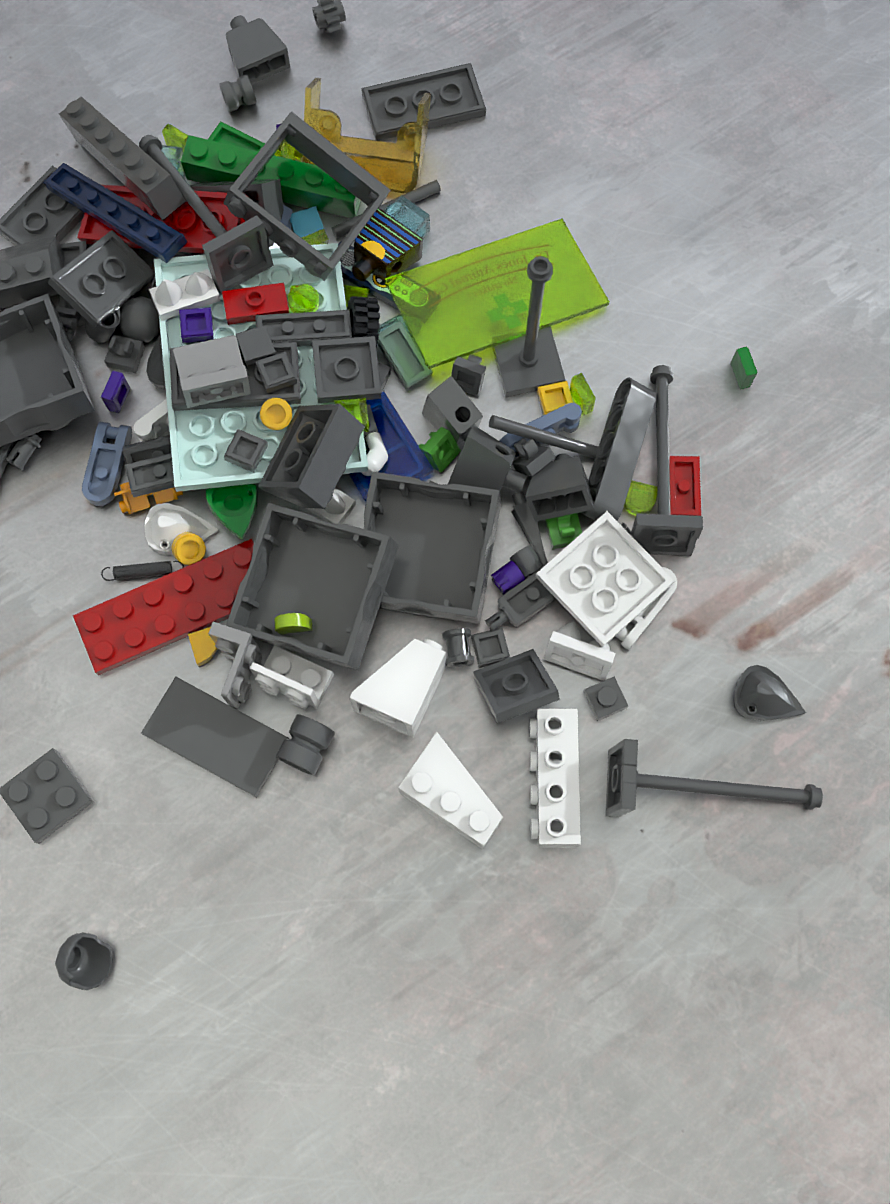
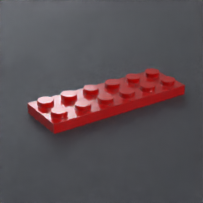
M102 185L183 234L187 243L178 252L205 254L202 245L216 238L187 201L162 220L126 186ZM195 191L226 231L245 222L243 218L233 215L228 207L223 204L227 193ZM84 213L77 238L80 241H86L87 244H94L112 229ZM114 231L130 248H141Z
M252 538L73 615L95 673L99 676L186 638L190 633L209 628L213 622L220 623L227 620L240 583L244 579L252 560L254 545Z

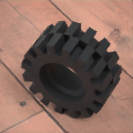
M351 296L348 301L347 310L350 313L352 338L375 336L377 348V340L379 339L378 329H380V313L378 312L380 307L376 298Z

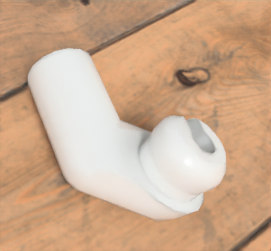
M372 432L365 437L370 450L367 453L368 471L361 472L365 476H371L372 472H379L388 460L386 448L378 432Z

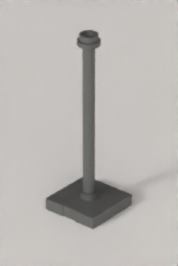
M146 135L141 138L139 147L172 176L185 200L216 237L203 244L202 247L212 279L221 295L222 291L231 290L274 266L271 252L268 249L264 223L257 215L226 231L161 151V141L152 135Z
M543 256L535 257L527 266V276L532 283L526 332L492 338L491 345L505 398L535 392L539 386L565 381L551 326L539 328L545 283L553 275L551 262Z
M658 365L653 368L650 374L651 383L656 385L658 514L637 513L630 535L649 554L691 556L695 543L703 530V516L671 515L668 384L673 381V373L669 366Z
M623 739L608 750L606 816L621 817L636 810L637 787L803 803L805 809L808 810L820 808L823 801L822 789L813 784H807L804 789L638 774V740Z

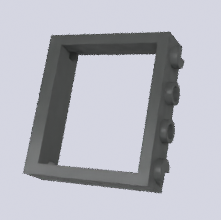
M291 111L230 187L223 204L228 207L233 215L243 218L245 221L257 215L264 223L267 238L277 244L285 255L294 257L303 264L311 275L320 277L325 281L391 190ZM285 141L368 206L329 259L244 194Z

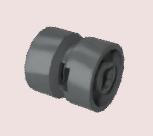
M297 714L289 730L292 738L283 741L276 758L293 768L315 776L323 759L319 752L329 747L335 732L318 721Z

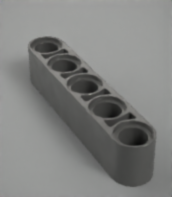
M630 377L624 379L617 388L588 479L594 510L581 513L595 521L606 511L618 521L656 401V392Z

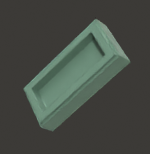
M401 320L378 333L379 339L377 344L406 390L432 375L433 371Z

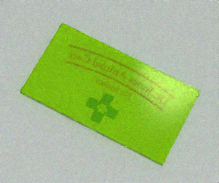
M563 218L385 278V285L388 287L428 369L454 361L457 356L462 358L525 335L532 283L527 276V266L535 257H546L553 266V275L545 283L539 330L609 305L608 297L600 286Z

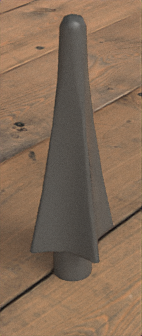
M524 491L512 495L515 506H512L514 509L511 513L544 567L548 561L543 548L538 521L535 522Z

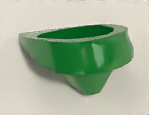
M255 483L207 488L206 500L213 516L230 532L243 540L257 508L258 493Z

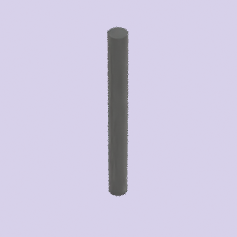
M434 180L382 204L379 208L389 215L441 191L440 185L437 180ZM362 214L332 227L335 238L337 239L348 234Z
M492 415L489 420L490 428L533 439L534 441L595 458L599 446Z

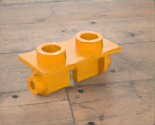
M129 482L120 484L121 491L114 493L115 496L122 494L124 500L119 501L122 513L128 512L129 514L150 508L149 495L153 494L156 504L178 500V496L183 495V491L176 492L175 487L133 497Z

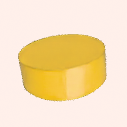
M271 398L263 403L260 409V418L267 428L281 430L289 425L292 419V409L285 400Z
M191 532L179 534L172 543L173 556L185 565H191L202 560L206 552V546L202 538Z

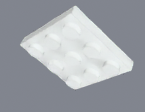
M608 511L538 571L535 576L602 648L675 582Z

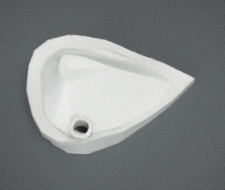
M170 503L156 504L150 508L144 525L145 537L149 547L157 553L166 556L173 555L172 543L181 533H194L205 542L219 532L217 528L183 507Z

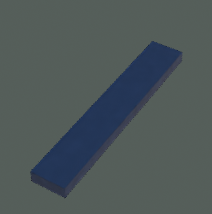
M62 163L43 182L47 189L166 263L187 243L186 238L180 232L65 163Z

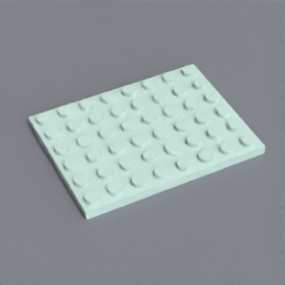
M338 243L311 246L329 259L337 249ZM280 248L269 249L274 266L231 289L284 282L289 313L347 310L340 261L327 279L323 281L320 277L311 275L303 264L294 257L285 255ZM205 255L172 257L168 263L161 259H154L156 287L164 279L174 281L206 269L210 272ZM220 293L219 302L201 307H211L214 339L232 336L236 333L256 328V321L228 325L223 295ZM180 315L161 321L159 316L174 487L176 492L260 483L288 426L281 430L267 428L260 418L262 406L173 411L170 348L199 342L182 343ZM312 345L297 346L301 404L290 405L292 418L299 406L340 404L362 423L359 401L318 404ZM238 429L266 440L268 443V447L254 473L224 459V455ZM363 431L343 474L368 471Z

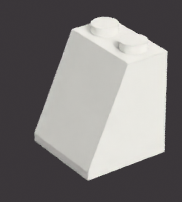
M417 639L411 641L351 693L350 701L354 712L414 738L446 669V652L442 651V646L429 639H424L423 642Z

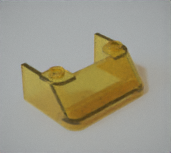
M314 78L305 88L304 122L389 188L391 192L408 193L412 191L419 181L425 151L431 93H425L418 103L417 122H407L402 125L398 132L397 143L341 136L342 124L339 116L331 110L320 109L321 78ZM303 155L302 162L315 165Z

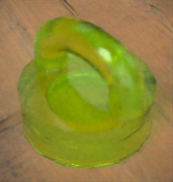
M307 284L292 285L288 294L290 310L293 313L316 312L319 307V294L317 290Z

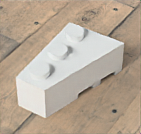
M436 732L398 787L399 792L483 850L502 822L503 816L438 732Z

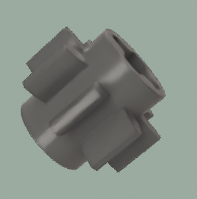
M317 0L318 6L312 7L318 29L325 28L329 34L342 30L340 22L346 21V15L341 0Z

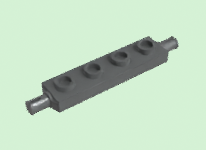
M622 523L621 526L630 534L629 527L626 528L627 525ZM537 572L498 599L497 603L500 611L485 620L487 626H490V630L494 631L506 621H509V623L517 628L556 600L535 577Z

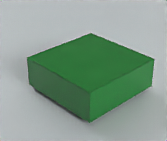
M746 346L736 349L730 363L740 389L750 387L758 373L750 350Z

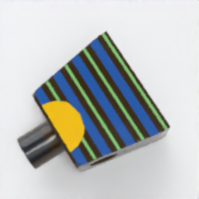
M378 208L355 239L354 260L357 263L351 268L352 273L360 281H365L371 274H374L383 282H389L422 258L423 238Z

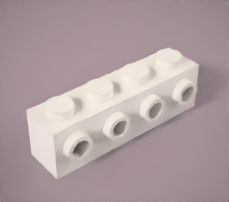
M537 709L535 718L529 719V737L535 738L536 751H530V771H536V785H530V805H536L537 818H531V839H537V848H578L581 845L578 709Z

